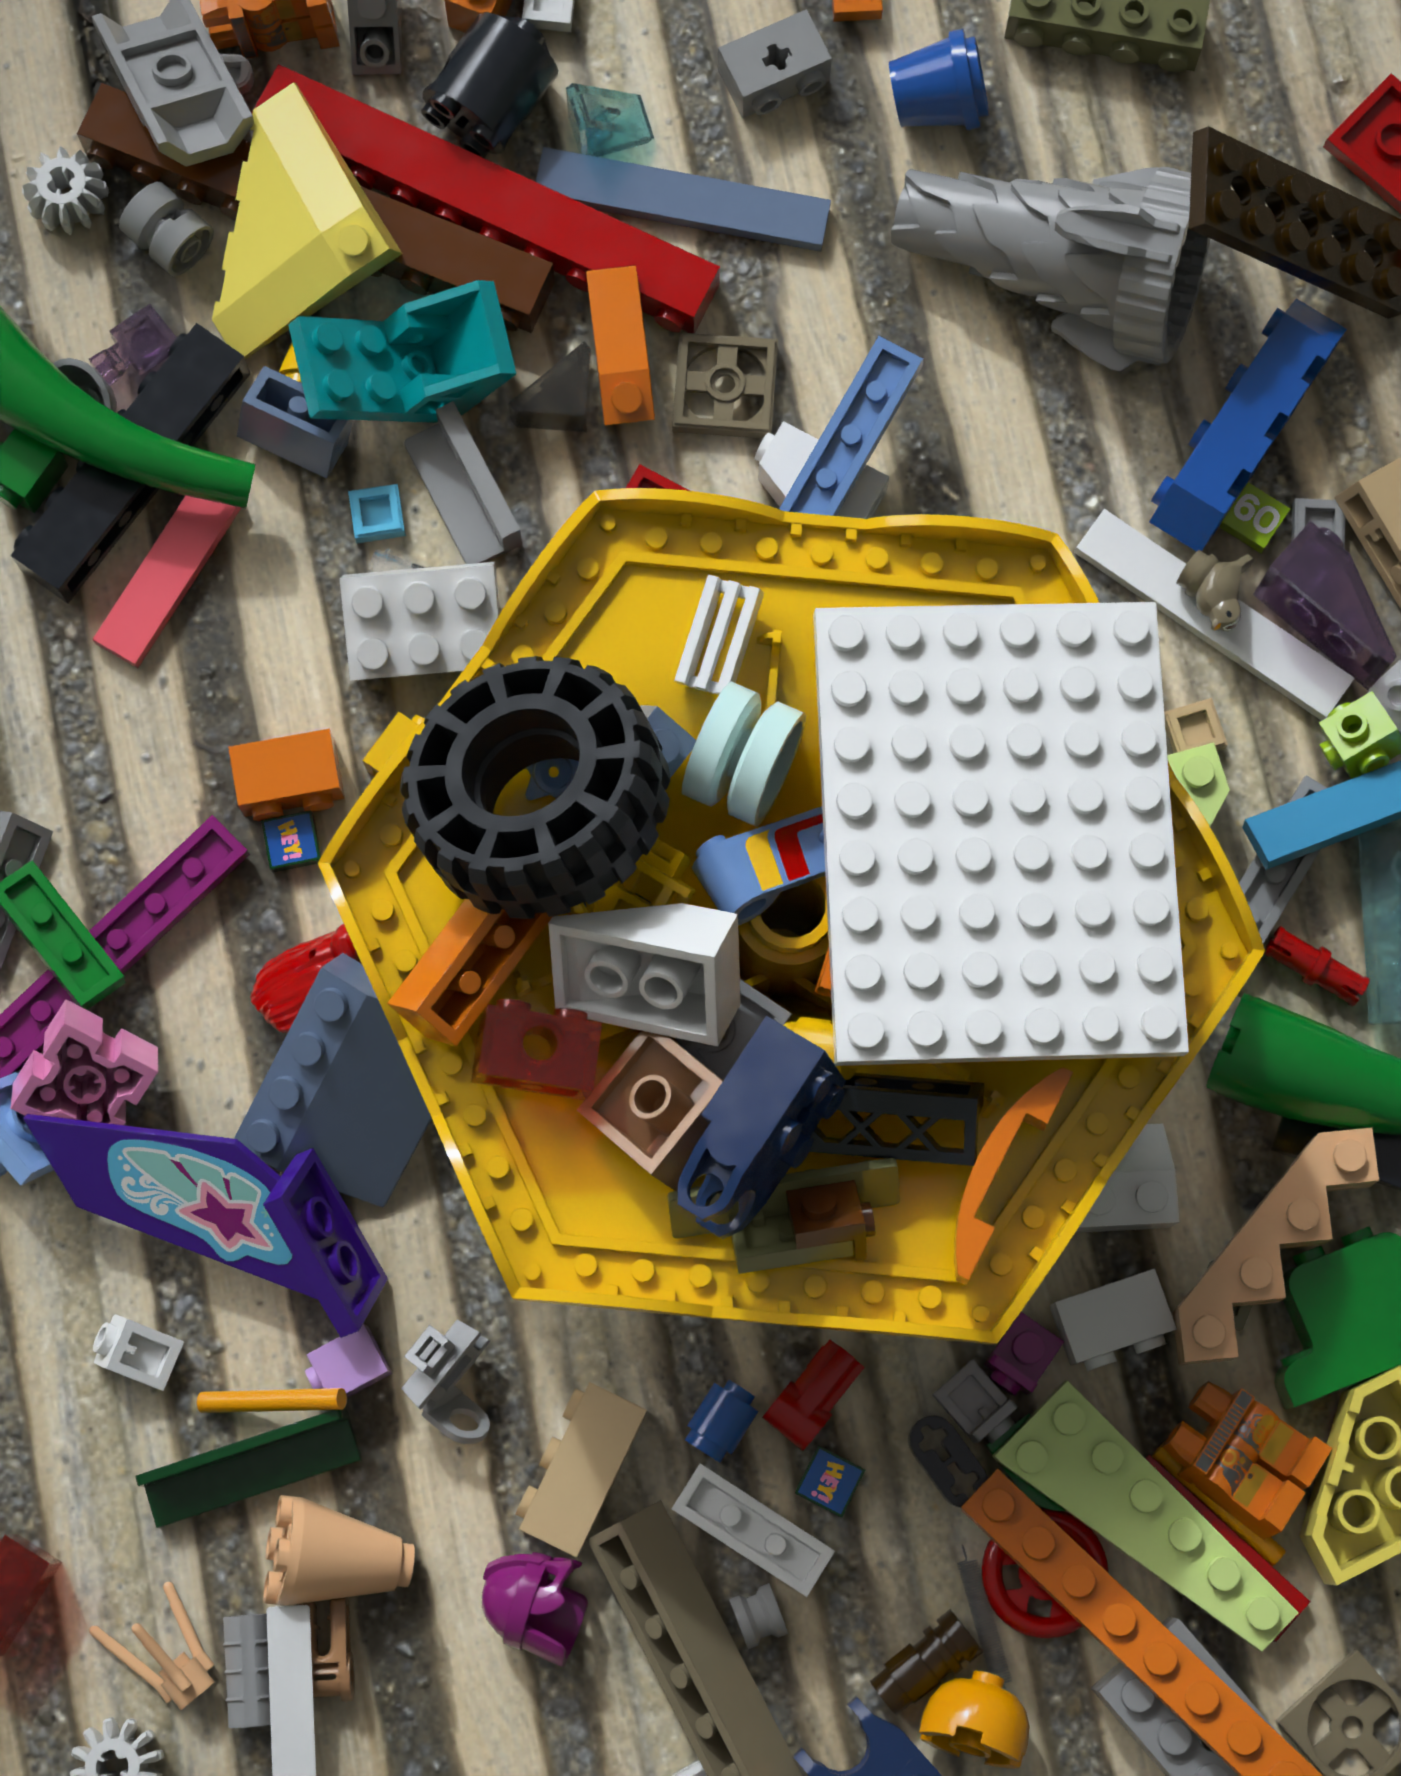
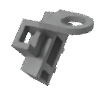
M457 1319L444 1336L429 1325L404 1357L413 1363L417 1370L401 1389L420 1410L423 1409L422 1416L445 1436L455 1442L475 1444L482 1441L488 1434L490 1427L488 1415L455 1385L466 1371L471 1368L475 1360L491 1341L481 1336L480 1332ZM455 1414L468 1415L477 1422L478 1428L473 1431L460 1430L451 1423L450 1417Z

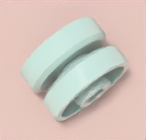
M730 681L714 702L695 742L682 783V795L712 807L728 792V815L758 827L773 806L791 768L804 731L806 714L777 701L760 717V694Z

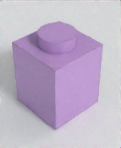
M365 1324L362 1325L358 1332L342 1338L338 1337L307 1354L312 1367L306 1369L305 1373L312 1388H343L347 1398L393 1374L370 1328Z

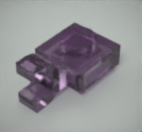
M148 304L109 330L111 339L115 344L89 358V362L111 386L124 375L127 368L131 365L141 376L168 358L170 346L177 337L152 305Z

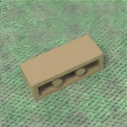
M589 1382L585 1392L576 1388L562 1416L570 1421L562 1440L555 1437L551 1438L539 1463V1466L547 1469L538 1489L530 1485L528 1486L515 1515L523 1518L519 1530L576 1558L579 1557L648 1411Z

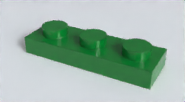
M33 860L0 881V908L76 1005L88 1010L126 983L122 972Z

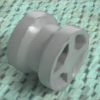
M769 1583L760 1586L755 1595L747 1598L737 1595L729 1599L748 1649L758 1646L761 1638L773 1635L779 1638L788 1634Z

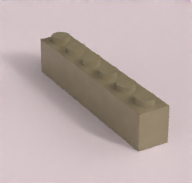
M660 1500L587 1539L706 1775L803 1776L662 1501Z

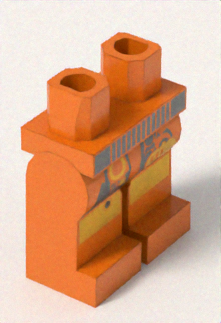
M199 0L204 25L206 28L209 27L210 38L217 50L239 46L243 57L248 59L258 57L257 49L264 52H273L282 48L287 42L312 38L318 39L321 49L340 46L332 0Z
M1208 1381L1198 1389L1188 1406L1189 1409L1210 1423L1203 1435L1182 1421L1172 1430L1162 1447L1183 1466L1177 1474L1189 1484L1194 1483L1207 1497L1260 1538L1266 1540L1283 1531L1306 1493L1303 1490L1311 1485L1333 1448L1315 1436L1309 1439L1279 1419L1267 1406L1255 1401V1397L1241 1388L1235 1393L1230 1394L1225 1389Z

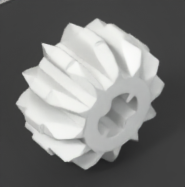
M60 146L57 158L50 160L48 155L40 153L39 159L42 167H27L26 175L30 182L22 185V193L25 199L30 201L27 208L31 216L36 219L42 218L44 227L51 232L61 224L64 232L71 235L74 223L80 221L84 227L90 229L92 222L89 214L104 215L105 207L101 199L107 197L109 193L106 182L101 180L103 176L101 167L96 162L89 163L86 153L81 150L70 158L67 150ZM69 187L70 191L68 193H61V190Z
M113 1717L103 1721V1735L93 1727L86 1729L83 1735L91 1748L77 1746L73 1748L71 1753L75 1759L84 1761L85 1766L70 1771V1776H119L117 1771H108L106 1768V1761L114 1758V1755L111 1753L112 1750H115L117 1758H127L128 1769L120 1772L122 1776H163L158 1770L148 1768L149 1763L164 1758L163 1750H154L147 1753L145 1746L154 1739L155 1733L152 1730H147L137 1739L134 1738L137 1730V1720L133 1718L125 1721L121 1732L119 1731L118 1723Z

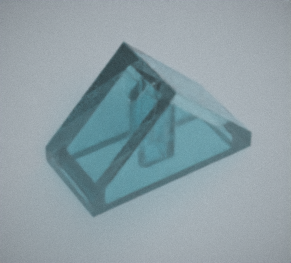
M571 83L566 87L568 118L580 154L600 157L643 145L654 139L641 95Z

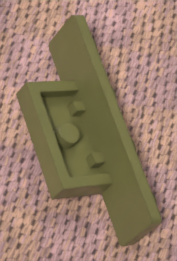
M896 1159L867 1160L859 1163L809 1169L786 1174L767 1203L742 1231L731 1235L738 1274L853 1256V1241L797 1249L787 1208L786 1191L855 1180L860 1203L870 1201L872 1208L895 1205L900 1201L899 1172ZM700 1187L690 1189V1197L695 1205ZM678 1191L668 1193L670 1223L674 1238L711 1233L696 1223V1216L678 1205ZM719 1191L715 1195L709 1206L720 1198L723 1191ZM737 1201L733 1208L711 1219V1221L717 1224L731 1222L737 1216L739 1202Z

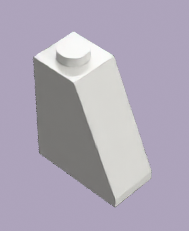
M784 421L775 435L769 432L765 435L755 455V460L759 461L758 480L779 507L818 442L817 438ZM866 465L837 516L863 519L872 518L887 492L889 476Z

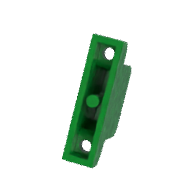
M1370 1226L1340 1237L1344 1248L1325 1254L1322 1245L1292 1257L1296 1267L1288 1270L1283 1275L1286 1294L1283 1302L1303 1350L1280 1359L1282 1366L1275 1375L1274 1384L1284 1409L1295 1408L1401 1365V1237L1391 1232L1373 1235Z

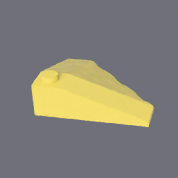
M294 82L253 110L254 124L250 128L253 131L248 161H243L235 199L240 202L234 232L229 231L222 265V270L226 271L220 302L215 301L212 321L226 344L244 355L245 359L289 330L288 325L298 316H311L403 254L298 85Z

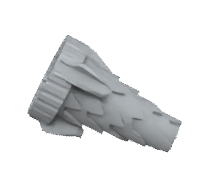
M1170 167L1143 168L1094 179L1092 184L1068 178H1055L1053 183L1026 179H1015L1011 182H1006L965 172H960L958 179L909 169L905 173V185L897 204L894 225L891 229V243L901 249L928 257L970 266L969 274L989 278L994 284L1006 290L1036 297V301L1039 304L1064 312L1053 319L1051 331L1063 337L1071 346L1109 369L1117 371L1124 370L1136 361L1155 365L1168 363L1176 354L1197 299L1209 251L1210 238L1189 229L1191 173Z

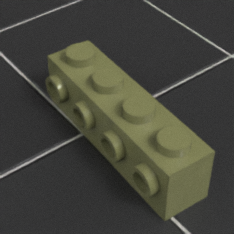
M1011 0L1004 38L1015 40L1018 44L1026 47L1046 45L1063 48L1064 51L1073 55L1092 53L1109 56L1114 61L1124 64H1131L1137 61L1155 64L1170 72L1195 71L1202 51L1210 0Z

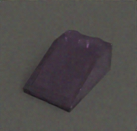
M1310 521L1271 564L1253 595L1369 691V688H1372L1397 658L1396 653L1351 554L1343 548L1342 540L1326 527L1319 528Z

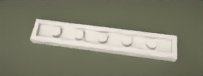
M1106 509L1101 512L1075 549V554L1144 601L1156 602V607L1159 611L1321 721L1327 718L1328 714L1333 710L1354 680L1353 676L1239 599L1241 618L1236 627L1231 631L1212 630L1209 617L1202 615L1197 609L1196 598L1186 595L1185 589L1176 584L1186 563Z

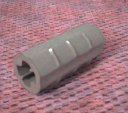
M267 1613L223 1617V1646L225 1648L226 1666L224 1674L226 1675L227 1698L225 1701L228 1706V1727L247 1728L271 1725Z

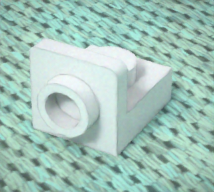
M115 1314L110 1323L105 1322L95 1338L93 1351L97 1355L94 1359V1364L164 1391L184 1341Z

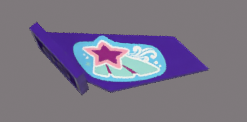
M26 1114L23 1118L76 1207L315 1298L321 1303L340 1338L360 1330L388 1280L387 1275L314 1148L296 1154L282 1176H280L238 1139Z

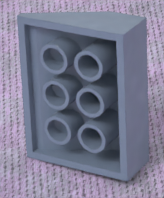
M342 953L321 967L234 1139H238L263 1162L282 1172L286 1170L296 1154L314 1148L338 1192L384 1207L390 1199L432 1117L361 963Z

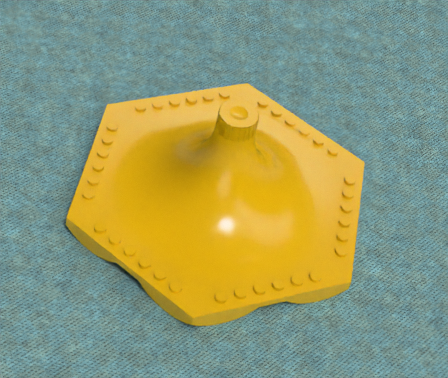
M620 488L594 491L574 511L535 560L502 609L483 645L438 705L441 706L451 696L450 691L464 680L469 683L483 675L484 669L499 663L504 666L518 663V658L538 656L542 657L544 661H553L554 657L579 660L583 669L587 665H591L612 675L615 683L625 685L639 705L658 706L697 740L701 728L719 695L680 685L674 679L708 574L719 577L724 581L738 582L742 586L760 588L764 592V596L736 684L760 694V717L777 701L806 714L804 731L791 768L773 806L761 824L756 827L728 815V792L712 807L682 795V783L692 753L691 751L670 778V784L667 790H665L670 798L667 815L663 823H657L656 826L659 840L692 859L680 880L696 889L689 905L718 910L692 870V865L697 859L695 854L697 849L715 836L724 835L727 839L822 806L813 622L815 608L1100 602L1081 567L1057 533L1033 526L988 518L955 515L915 514L863 519L787 512L745 499L674 489ZM720 593L694 674L697 677L724 597L723 593ZM737 599L724 645L711 681L719 682L745 599ZM424 720L401 743L364 790L336 831L318 862L334 903L398 1041L512 1299L518 1301L995 1345L1012 1325L1055 1264L1121 1160L1156 1109L1207 1041L1265 952L1248 902L1223 849L1203 814L1186 789L1177 780L1168 762L1189 1052L1185 1056L864 1065L861 1070H856L855 1072L984 1083V1103L978 1119L977 1158L1002 1117L1030 1088L1062 1067L1072 1071L1073 1074L1044 1132L1023 1121L975 1215V1218L995 1227L967 1285L956 1281L954 1238L961 1200L974 1166L896 1159L899 1172L900 1201L895 1205L872 1208L876 1235L866 1237L867 1259L855 1261L853 1254V1256L738 1274L731 1236L722 1240L713 1233L674 1238L672 1236L667 1197L668 1193L674 1190L648 1173L577 1111L641 1030L556 1013L548 923L457 1046L426 1038L387 1004L465 900L457 897L435 872L414 842V836L406 826L402 813L405 798L400 792L401 776L404 767L410 766V761L406 756L415 734L420 735L424 729ZM551 767L549 775L553 778L558 776V769ZM525 768L505 785L496 801L493 814L501 816L525 815L542 809L556 799L551 795H547L534 800H528L525 793L531 774ZM826 876L780 892L774 902L764 912L754 919L738 925L740 979L793 1014L789 1021L796 1022L800 1017L832 1020L831 998L814 993L829 946ZM675 892L669 905L673 904V902L675 901L678 895L677 892ZM571 907V912L562 915H572L576 913L573 907ZM836 1110L829 1119L822 1118L817 1125L827 1137L842 1138L855 1127L840 1110ZM857 1112L863 1119L870 1114L867 1112ZM882 1114L869 1125L884 1142L899 1143L912 1132L897 1115ZM913 1116L920 1124L927 1119V1117ZM939 1119L926 1130L941 1147L964 1149V1120ZM861 1133L854 1138L856 1140H866ZM917 1138L911 1143L915 1145H924L919 1140V1138ZM809 1152L800 1166L797 1168L790 1167L786 1174L886 1158ZM706 1175L697 1178L691 1188L701 1187Z

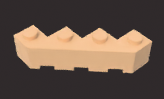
M1372 1128L1322 1132L1309 1141L1283 1176L1276 1182L1250 1217L1172 1312L1176 1326L1175 1338L1179 1365L1232 1361L1239 1357L1233 1307L1278 1303L1285 1299L1280 1249L1324 1245L1331 1241L1333 1237L1327 1192L1369 1188L1379 1181Z

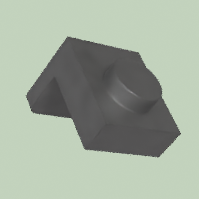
M973 1359L932 1394L973 1443H978L986 1437L992 1444L1015 1424L1009 1415L1018 1406L1012 1399L1006 1398Z

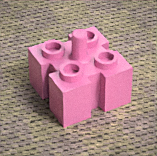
M65 999L44 1033L43 1054L33 1050L14 1080L10 1109L24 1116L26 1114L124 1125L126 1123V1100L137 1106L158 1073V1047L122 1028L115 1038L103 1033V1018Z

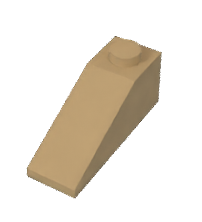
M1400 457L1357 481L1334 498L1401 609Z

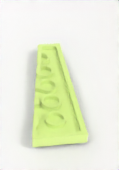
M1064 1381L992 1455L1005 1468L1072 1514L1074 1518L1101 1535L1121 1552L1141 1564L1160 1578L1161 1581L1192 1601L1197 1607L1255 1649L1262 1652L1299 1613L1069 1381Z

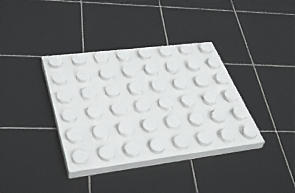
M1156 602L815 608L813 622L835 1066L1185 1056L1189 1052Z

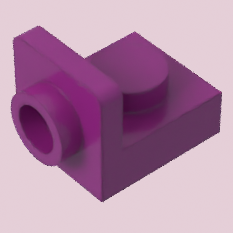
M1020 1312L984 1363L985 1366L993 1371L989 1378L994 1384L1012 1396H1016L1019 1390L1026 1395L1031 1394L1037 1387L1038 1380L1064 1344V1341L1023 1312Z

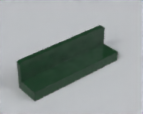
M347 1409L331 1410L136 1475L135 1478L138 1487H145L156 1528H161L362 1461V1457Z

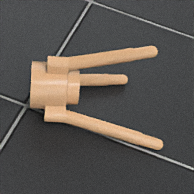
M166 1582L163 1585V1589L193 1656L191 1660L183 1652L172 1661L143 1626L135 1623L131 1628L132 1632L163 1668L158 1672L159 1675H157L98 1626H91L89 1633L107 1650L154 1687L166 1703L173 1700L178 1708L182 1710L215 1682L207 1673L215 1664L203 1651L173 1583Z

